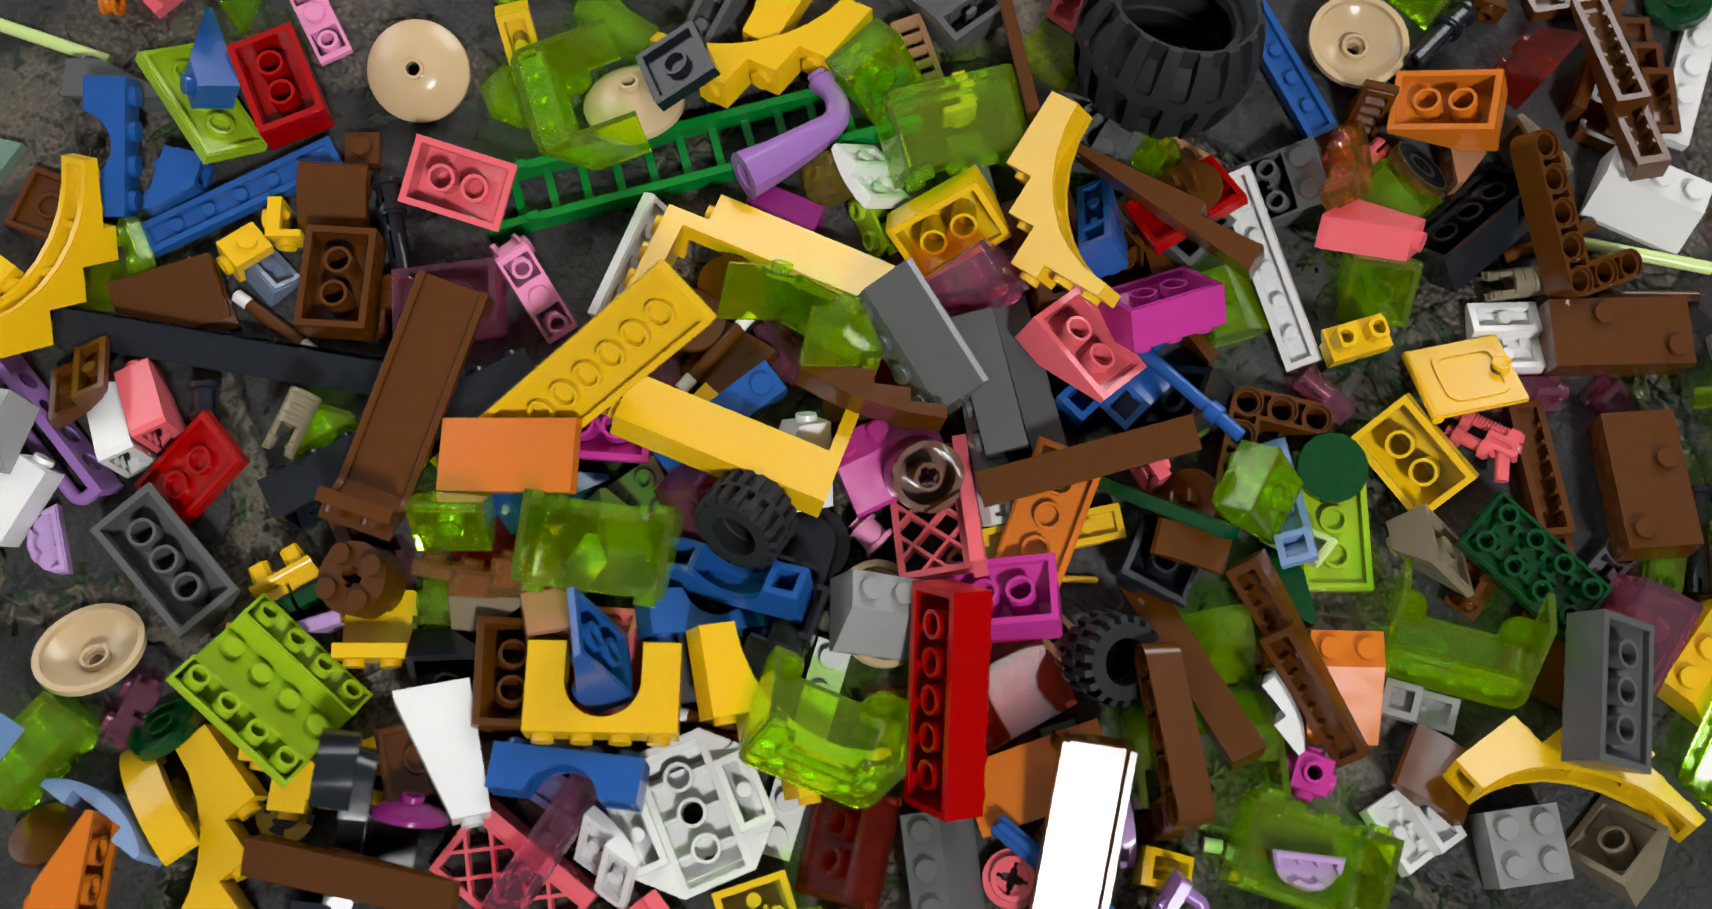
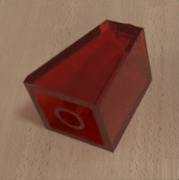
M1042 639L989 665L990 688L988 690L987 711L989 716L986 735L987 755L1078 704L1071 686L1062 676L1055 663L1053 654L1046 648Z

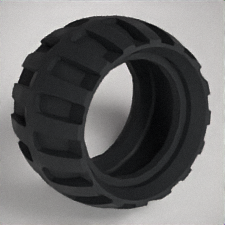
M1084 0L1077 18L1073 39L1074 68L1084 97L1091 100L1095 105L1096 111L1104 118H1110L1120 124V128L1126 131L1149 135V138L1163 140L1165 137H1178V139H1186L1194 136L1201 130L1203 132L1209 130L1222 121L1242 100L1258 72L1266 39V19L1263 1ZM1147 33L1171 39L1188 49L1169 45Z

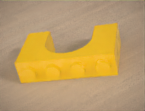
M528 640L521 731L526 739H531L532 744L552 745L554 744V739L570 740V744L577 746L592 745L593 740H608L609 745L618 747L631 746L632 741H647V745L651 747H669L670 742H679L684 656L682 643L643 642L642 677L636 698L627 708L617 714L597 717L580 711L569 699L570 647L568 642L564 640Z

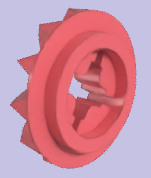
M1009 848L1002 849L990 856L986 862L982 873V886L988 898L999 907L1004 909H1021L1030 904L1036 871ZM1016 862V874L1019 878H1022V881H1026L1027 885H1014L1012 890H1009V894L1006 895V881L996 876V874L1009 873Z

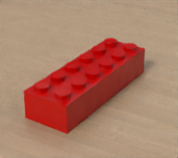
M953 579L912 581L903 802L943 822L983 817V805L986 797L984 781L985 764L987 762L986 735L989 723L987 711L988 690L990 688V652L992 649L991 618L994 609L992 600L993 590Z

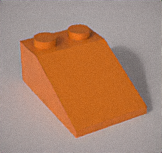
M1504 69L1397 71L1395 85L1399 86L1400 89L1389 112L1387 133L1460 151H1499L1508 95Z
M1309 630L1308 632L1367 745L1378 746L1386 672L1384 631ZM1302 712L1305 745H1322Z
M85 810L32 884L31 891L25 898L23 909H106L118 846L111 839L120 827L100 811Z

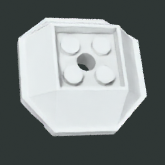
M697 728L680 735L679 742H670L669 747H652L640 752L641 758H644L650 766L643 812L606 808L610 819L624 833L636 852L640 864L635 880L687 900L756 870L776 821V816L754 761L742 762L740 743L702 728ZM690 803H699L703 808V817L696 824H688L683 817V811Z

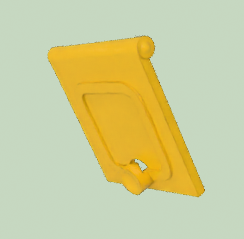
M1496 334L1406 351L1401 354V359L1433 424L1442 423L1444 418L1529 401V396L1512 366V359L1506 355ZM1492 366L1495 370L1500 371L1499 375L1493 373L1490 367Z

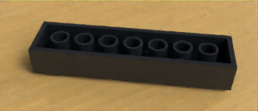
M525 348L509 350L500 355L498 361L486 367L481 365L469 370L465 374L466 377L458 381L445 418H478L529 374L535 366ZM441 428L426 468L433 465L430 460L439 452ZM344 432L333 439L334 443L322 449H310L301 454L299 460L289 465L273 467L266 472L265 477L257 480L275 520L295 533H299L325 520L318 517L323 503L314 500L320 485L331 488L336 482L356 432Z

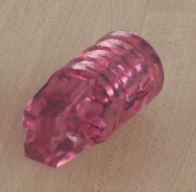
M1313 364L1290 387L1301 398L1303 397L1305 400L1326 405L1333 414V422L1339 426L1355 410V407L1342 391L1331 383V380L1326 378L1322 372L1318 371Z

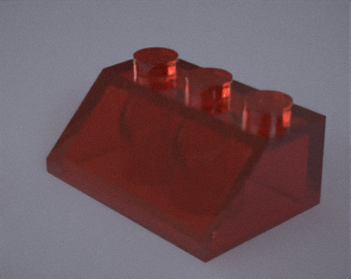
M833 784L834 792L821 794L822 802L815 803L794 892L862 909H878L902 799L874 790Z

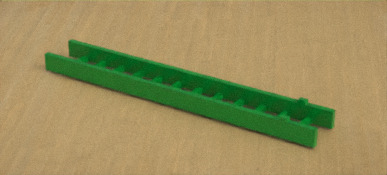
M905 64L837 81L847 98L870 92L879 124L856 130L850 110V118L846 126L847 133L841 134L812 160L833 155L831 148L834 143L873 145L921 132L922 119L920 114L890 121L891 118L885 99L881 98L879 91L906 83L907 71ZM805 89L679 121L664 133L644 141L623 143L604 140L525 160V158L516 160L513 164L519 165L512 191L519 217L503 220L500 231L489 230L494 241L511 238L510 235L513 233L519 236L638 205L644 192L653 193L657 198L663 199L737 180L731 162H725L717 131L741 125L748 148L756 145L750 127L751 122L773 117L778 135L787 132L782 114L806 109L808 119L811 121L817 118L814 106L822 105L824 101L821 97L813 94L810 89ZM709 134L717 166L693 172L684 139ZM676 142L684 174L660 180L651 148ZM643 150L652 183L627 189L619 156ZM610 158L619 191L594 197L586 164ZM577 167L585 200L561 206L553 173ZM544 175L552 208L542 211L534 210L527 213L520 181Z

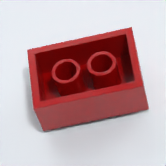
M291 22L225 46L257 130L271 150L336 126L304 43Z

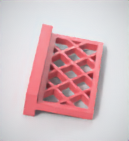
M966 434L952 436L953 443L946 444L957 452L965 470L960 495L950 507L938 512L927 523L916 516L917 511L912 509L908 511L899 505L898 501L890 504L898 574L900 577L933 580L974 573L975 578L989 576L978 498ZM954 505L956 506V511L951 509ZM946 514L958 521L957 527L949 536L936 528ZM910 521L924 528L914 542L902 536V531ZM931 533L944 541L934 555L920 547ZM959 535H960V541H961V543H959V542L956 541V539L959 537ZM903 545L908 547V549L905 552ZM952 546L962 553L964 562L947 565L940 559ZM915 552L928 560L921 570L907 572L906 563Z
M489 796L491 818L484 819L485 824L482 825L488 830L490 846L471 848L470 831L472 828H460L429 868L433 874L459 881H467V887L461 883L459 896L475 909H492L488 905H495L496 909H503V904L521 902L522 909H529L528 901L547 899L548 909H555L554 898L568 897L579 906L578 909H589L600 897L599 894L593 891L595 882L493 796ZM496 837L504 844L497 845ZM463 841L464 849H457ZM510 848L517 854L518 869L499 872L497 850ZM490 851L492 872L474 874L472 853ZM464 854L465 876L454 877L443 867L451 855ZM525 862L529 864L532 868L525 869ZM538 872L545 878L547 893L528 895L526 874ZM519 875L521 896L502 898L500 877ZM493 878L495 899L482 901L475 893L474 880ZM553 885L561 892H554Z

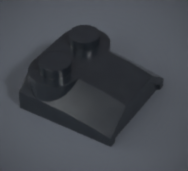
M1144 514L1130 536L1116 569L1117 581L1126 591L1132 593L1144 591L1166 602L1184 608L1187 605L1188 601L1186 600L1199 568L1189 564H1178L1150 553L1158 520Z

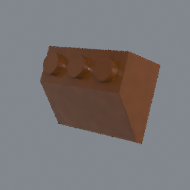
M477 615L471 727L504 739L509 737L526 739L521 731L527 663V644L522 618Z

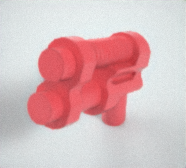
M1479 412L1454 416V419L1459 421V424L1457 426L1449 424L1444 434L1456 447L1461 444L1475 451V456L1482 460L1487 458L1495 459L1494 482L1508 483L1510 462H1517L1518 454L1522 452L1523 445L1521 443H1524L1525 440L1523 432L1515 428L1510 430V428L1478 414ZM1472 425L1487 433L1483 440L1468 433Z

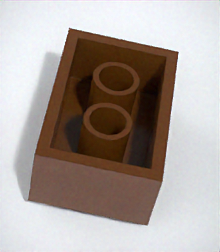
M306 225L293 325L304 337L375 341L381 277L384 274L387 250L386 241L377 228Z

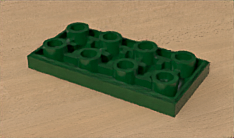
M1503 490L1495 494L1453 544L1563 643H1566L1567 613L1596 610L1613 590L1608 583Z

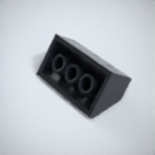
M1494 163L1489 164L1425 217L1426 223L1423 232L1427 233L1425 245L1420 253L1416 252L1408 260L1431 284L1456 293L1525 235L1529 228L1514 169Z

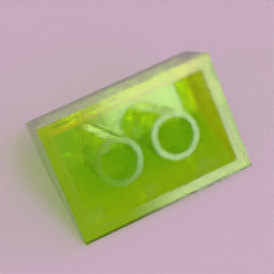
M43 691L13 720L26 730L0 761V807L7 811L18 812L32 808L43 797L42 792L45 789L40 785L44 779H61L71 768L70 763L79 754L86 753L98 742V735L105 727L76 698Z

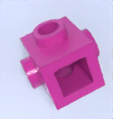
M1305 746V751L1299 756L1295 751L1288 752V755L1284 756L1280 765L1279 776H1281L1279 787L1291 791V797L1308 803H1312L1313 799L1325 798L1327 793L1330 794L1333 791L1337 781V772H1334L1336 761L1325 758V751L1311 746ZM1309 767L1314 769L1312 779L1308 776Z

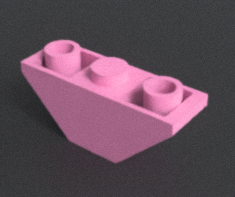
M290 0L322 66L354 53L350 41L329 0Z
M525 241L495 259L504 279L549 345L578 327V324Z

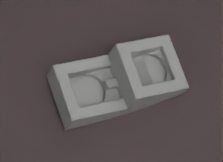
M1387 678L1383 694L1382 715L1410 725L1420 723L1443 735L1453 736L1461 704L1460 699L1424 690L1425 687Z

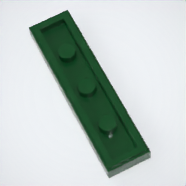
M1101 477L1097 487L1102 492L1218 538L1237 539L1241 528L1115 478Z

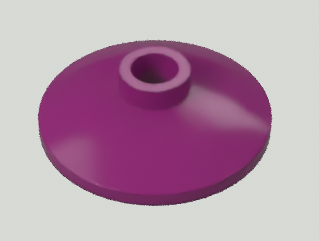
M403 792L401 800L386 801L374 805L370 811V815L374 819L401 827L428 829L443 827L449 823L448 814L433 805L424 803L425 795L416 792Z

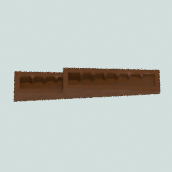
M1570 0L1569 6L1629 182L1662 177L1669 167L1672 157L1648 107L1652 97L1650 90L1608 0Z
M1083 144L1079 146L1077 154L1084 167L1249 281L1252 280L1265 257L1262 244L1207 219L1206 202Z
M1542 399L1505 406L1508 428L1510 430L1515 428L1525 435L1524 443H1521L1523 445L1522 452L1518 454L1517 462H1515L1523 509L1575 554L1571 536L1576 533V528Z
M1193 414L985 469L975 472L984 508L1203 449Z
M1265 548L1235 562L1225 574L1262 632L1263 637L1259 640L1260 644L1331 760L1336 761V768L1369 756L1371 751Z
M1119 586V591L1134 616L1140 617L1141 620L1151 624L1150 629L1155 630L1159 635V639L1156 642L1176 641L1180 646L1194 711L1229 771L1231 772L1264 756L1267 745L1174 605L1144 591L1132 593Z
M269 833L245 837L240 876L387 909H457L461 885L459 880L342 848L323 849Z

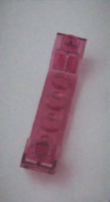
M608 742L600 747L606 754L618 755L619 750L609 745ZM571 774L487 893L482 909H528L579 835L584 814L593 805L598 807L600 804L591 780L578 774Z

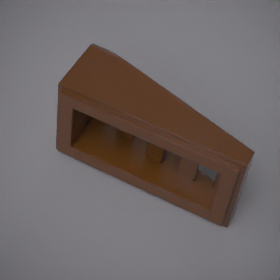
M1366 79L1346 108L1343 131L1353 135L1374 138L1399 94L1400 87Z

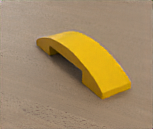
M128 749L120 754L119 758L123 786L132 810L147 840L162 864L167 867L201 843L190 816L181 810L163 766L167 763L166 757L141 761Z

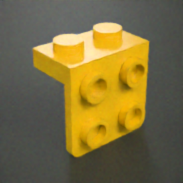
M405 590L398 606L391 612H386L376 619H362L344 615L345 626L343 627L342 643L331 644V658L341 662L343 668L363 669L366 663H380L379 667L386 669L402 668L403 663H406L405 654L412 630L418 629L419 594L414 590Z

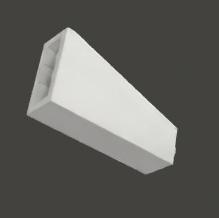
M470 678L392 691L395 708L452 825L461 824V829L484 825V819L491 818L488 789L484 786L486 777L478 729L471 727L472 691Z

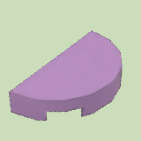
M54 504L44 509L40 513L41 516L35 521L33 528L28 530L27 549L31 559L44 570L59 575L74 574L63 509L61 505Z
M333 610L296 621L313 638L334 633L345 626L343 614Z
M1130 799L1118 857V867L1120 869L1133 868L1136 862V830Z
M1269 849L1270 864L1277 877L1289 888L1301 892L1323 891L1326 887L1332 885L1337 877L1343 873L1346 858Z

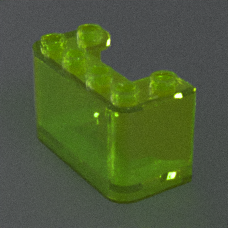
M1012 64L997 65L897 88L886 93L872 111L894 190L906 187L907 192L925 187V181L934 178L937 172L947 170V174L952 175L968 169L967 165L979 163L980 167L1000 164L1001 169L1010 168L1006 162L1030 126Z
M1250 787L1249 792H1241L1218 881L1298 909H1388L1405 842L1391 836V829L1369 823V826L1354 823L1352 828L1340 824L1342 818L1337 815L1319 811L1318 816L1306 812L1307 805L1285 799V792L1270 787H1263V790ZM1269 849L1346 858L1343 873L1337 877L1332 885L1326 887L1323 891L1304 892L1287 886L1277 877L1270 864Z

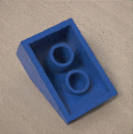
M574 586L567 588L571 639L569 660L574 668L575 682L572 683V691L576 701L594 714L633 701L636 697L628 634Z

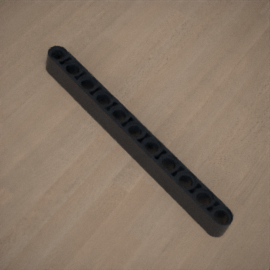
M77 306L50 310L53 322V343L79 347L106 335L110 339V352L367 396H370L384 361V358L176 323L164 325V321Z

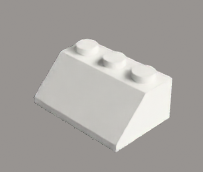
M1616 145L1600 160L1578 216L1584 219L1593 217L1596 223L1602 227L1660 252L1677 255L1705 213L1712 194V183L1669 165L1662 177L1629 182Z

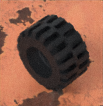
M740 468L733 469L731 472H724L699 502L694 512L696 517L694 520L695 527L700 530L698 534L701 539L707 542V546L712 551L714 550L723 560L726 559L732 565L737 567L743 566L749 570L754 568L758 570L765 569L766 566L774 563L797 530L796 527L799 519L795 516L797 514L796 507L790 503L791 498L787 493L782 492L781 487L777 483H772L768 480V477L762 474L757 475L754 471L748 469L743 472Z
M1110 609L1090 611L1089 617L1082 615L1077 619L1079 625L1077 627L1071 626L1068 633L1071 635L1069 641L1064 640L1062 646L1066 648V654L1061 655V663L1067 665L1063 673L1065 678L1071 680L1069 685L1073 690L1079 691L1080 695L1113 707H1129L1130 702L1134 704L1141 702L1142 697L1134 661L1135 647L1137 644L1155 643L1159 639L1157 632L1151 630V624L1141 620L1140 617ZM1117 642L1119 649L1118 660L1114 668L1107 674L1106 657L1112 645Z

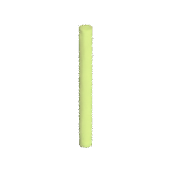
M0 18V32L77 58L83 55H90L112 65L114 63L113 55Z
M1584 237L1587 252L1601 254L1633 248L1640 253L1644 263L1706 275L1712 274V261Z

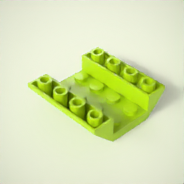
M265 592L242 611L221 634L197 655L193 654L166 679L174 689L283 789L317 753L323 728H341L373 695L347 669L343 668L337 660L332 659L331 654Z

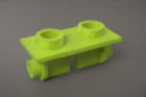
M853 196L847 203L849 214L860 231L865 249L869 251L871 256L878 259L886 251L889 255L899 252L886 234V223L881 224L879 221L887 218V210L865 209Z

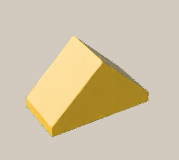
M1137 846L1136 862L1131 884L1162 890L1174 869L1185 874L1192 881L1195 858L1153 846Z

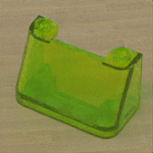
M524 488L509 579L520 582V590L543 593L544 586L561 589L574 586L579 591L634 598L633 605L656 608L657 601H665L682 533L684 514L676 507L656 505V509L653 511L652 508L645 505L635 507L572 499L566 495H545L543 490Z
M777 645L766 659L741 736L738 753L739 759L752 768L854 808H866L874 805L906 775L909 701L890 692L879 691L871 694L860 703L800 678L804 670V660L797 653Z

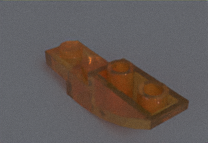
M1361 120L1352 125L1350 123L1342 124L1331 133L1332 136L1326 146L1327 148L1322 159V163L1329 174L1319 199L1326 211L1336 206L1341 208L1370 193L1372 185V160L1366 129Z
M502 549V554L494 553L491 568L484 567L485 561L480 559L462 557L461 562L446 560L447 555L444 553L424 551L423 556L417 555L413 559L411 575L449 581L446 596L498 598L529 593L567 578L568 566L561 565L562 559L541 555L539 561L525 559L524 552L510 549Z

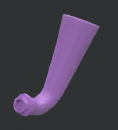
M825 67L816 69L807 77L810 82L808 86L810 91L821 97L824 101L825 113L822 116L768 141L733 152L731 155V164L736 178L750 199L755 200L800 169L832 144L845 130L850 118V105L845 92L835 81L832 71H826Z

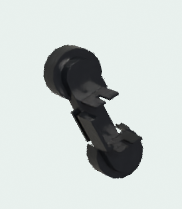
M826 508L821 509L818 518L804 512H797L795 515L799 519L796 527L797 530L776 558L777 561L810 568L815 593L803 623L775 617L768 638L751 632L750 636H747L745 644L741 647L755 679L770 700L786 716L793 712L800 699L802 678L798 664L803 650L811 651L830 597V587H827V585H830V578L844 572L849 562L851 541L847 527L838 515Z
M323 728L313 769L308 806L338 810L337 819L339 821L334 848H342L413 868L420 828H408L383 823L370 815L371 807L377 805L371 803L380 750L362 746L363 732ZM297 888L296 900L291 901L290 909H353L354 902L356 901Z

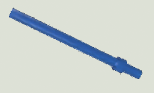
M1152 349L1146 353H1137L1148 366L1203 412L1201 416L1212 426L1214 424L1219 426L1236 442L1243 437L1246 430L1225 413L1227 409L1217 400L1212 402Z

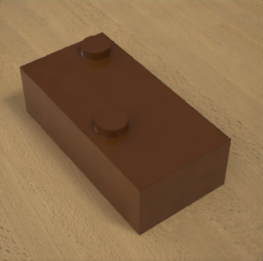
M1687 296L1548 299L1537 308L1543 331L1539 336V342L1547 366L1543 373L1540 374V378L1677 375L1697 363Z
M1673 409L1600 413L1587 429L1615 562L1689 557L1705 543Z

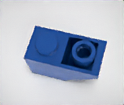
M164 145L161 155L154 162V176L150 187L145 190L143 209L152 217H155L207 193L216 168L213 163L203 165L195 151Z
M1147 365L1142 372L1109 396L1100 407L1125 431H1129L1172 386Z

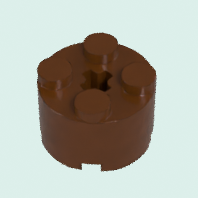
M916 435L905 438L890 450L883 461V475L888 491L897 501L909 509L922 513H937L950 507L960 495L965 475L963 462L953 448L932 437ZM925 467L928 470L925 472L926 479L922 481L918 477L921 475L920 471Z
M362 541L338 542L330 548L329 553L320 565L315 591L317 596L337 613L362 619H376L386 612H391L398 606L406 589V575L402 572L399 563L401 561L390 550Z

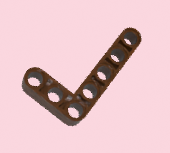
M1543 128L1514 137L1510 143V156L1546 295L1550 299L1583 297L1639 277L1643 269V260L1640 253L1633 248L1588 257L1557 134L1549 128Z
M1243 386L1234 392L1226 414L1246 430V433L1243 435L1244 445H1237L1222 429L1219 431L1211 476L1220 487L1222 499L1227 500L1230 504L1231 512L1224 513L1219 511L1217 518L1237 526L1240 525L1258 431L1309 442L1315 436L1327 432L1333 424V414L1326 405L1252 386ZM1237 400L1246 401L1251 407V412L1242 411L1237 405ZM1272 408L1280 409L1285 415V421L1276 419L1272 414ZM1306 416L1315 418L1319 423V429L1311 428L1306 421ZM1230 465L1234 467L1238 478L1231 479L1227 477L1223 471V466ZM1237 539L1232 541L1231 548L1235 545Z
M1176 641L1137 644L1134 652V661L1162 794L1161 798L1141 810L1140 829L1146 842L1184 839L1212 824L1215 817V807L1182 652Z

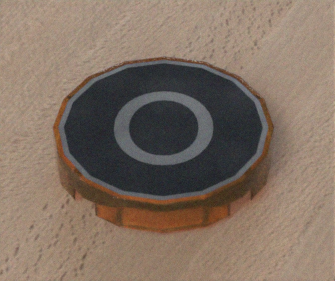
M1405 140L1398 141L1390 149L1388 156L1395 171L1401 176L1406 173L1411 179L1408 182L1410 187L1427 198L1434 199L1447 190L1448 184L1445 176L1433 160L1421 149Z

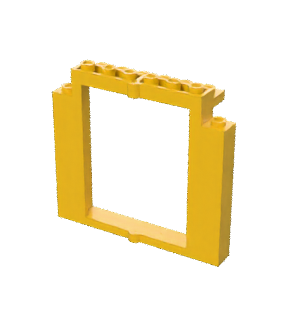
M721 194L716 206L709 205L704 218L672 204H669L663 216L658 214L650 231L653 237L650 242H643L637 256V260L640 263L637 269L632 267L629 269L623 287L627 289L661 258L673 268L678 257L685 259L690 240L725 255L742 257L754 267L849 306L864 288L896 266ZM873 342L862 368L873 369L876 374L882 356L875 350ZM648 376L601 413L613 419L610 434L719 478L724 472H731L733 469L738 468L743 472L748 469L754 471L757 475L762 474L768 477V480L772 483H777L783 493L788 494L791 498L790 503L796 507V510L818 518L860 415L845 409L830 449L827 450Z

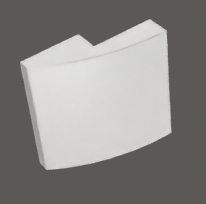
M834 143L831 150L838 171L850 192L865 209H896L909 202L911 197L889 177L896 165L875 145Z
M1535 302L1466 304L1465 325L1467 340L1496 334L1506 355L1512 359V366L1517 375L1543 373L1547 367L1539 342V336L1543 331V327ZM1491 366V367H1490V368H1491V371H1492L1493 373L1499 375V372H1500V371L1495 370V369Z
M1273 668V671L1264 675L1262 686L1281 709L1276 713L1274 726L1299 756L1305 751V730L1298 704L1276 668Z
M1395 788L1359 812V815L1401 878L1411 875L1434 856L1445 853L1467 836L1461 825L1451 826L1428 805L1415 806Z
M593 805L583 816L574 860L597 876L593 891L616 908L627 909L640 862L624 833L605 813Z

